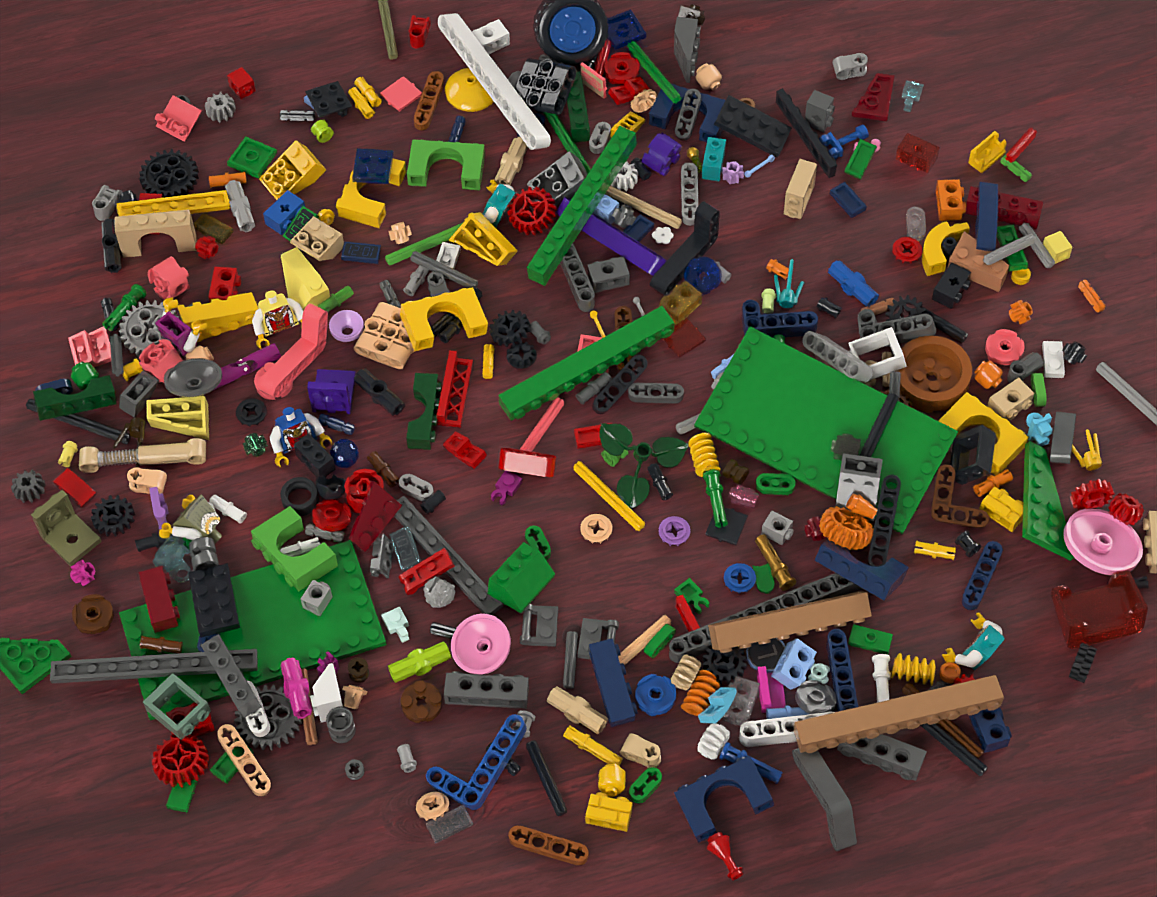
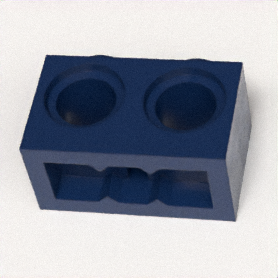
M1001 708L991 711L985 709L977 714L969 715L984 753L1008 747L1012 736L1009 727L1005 726L1003 722L1004 716ZM988 715L992 720H987L983 716ZM991 734H997L1000 738H993Z

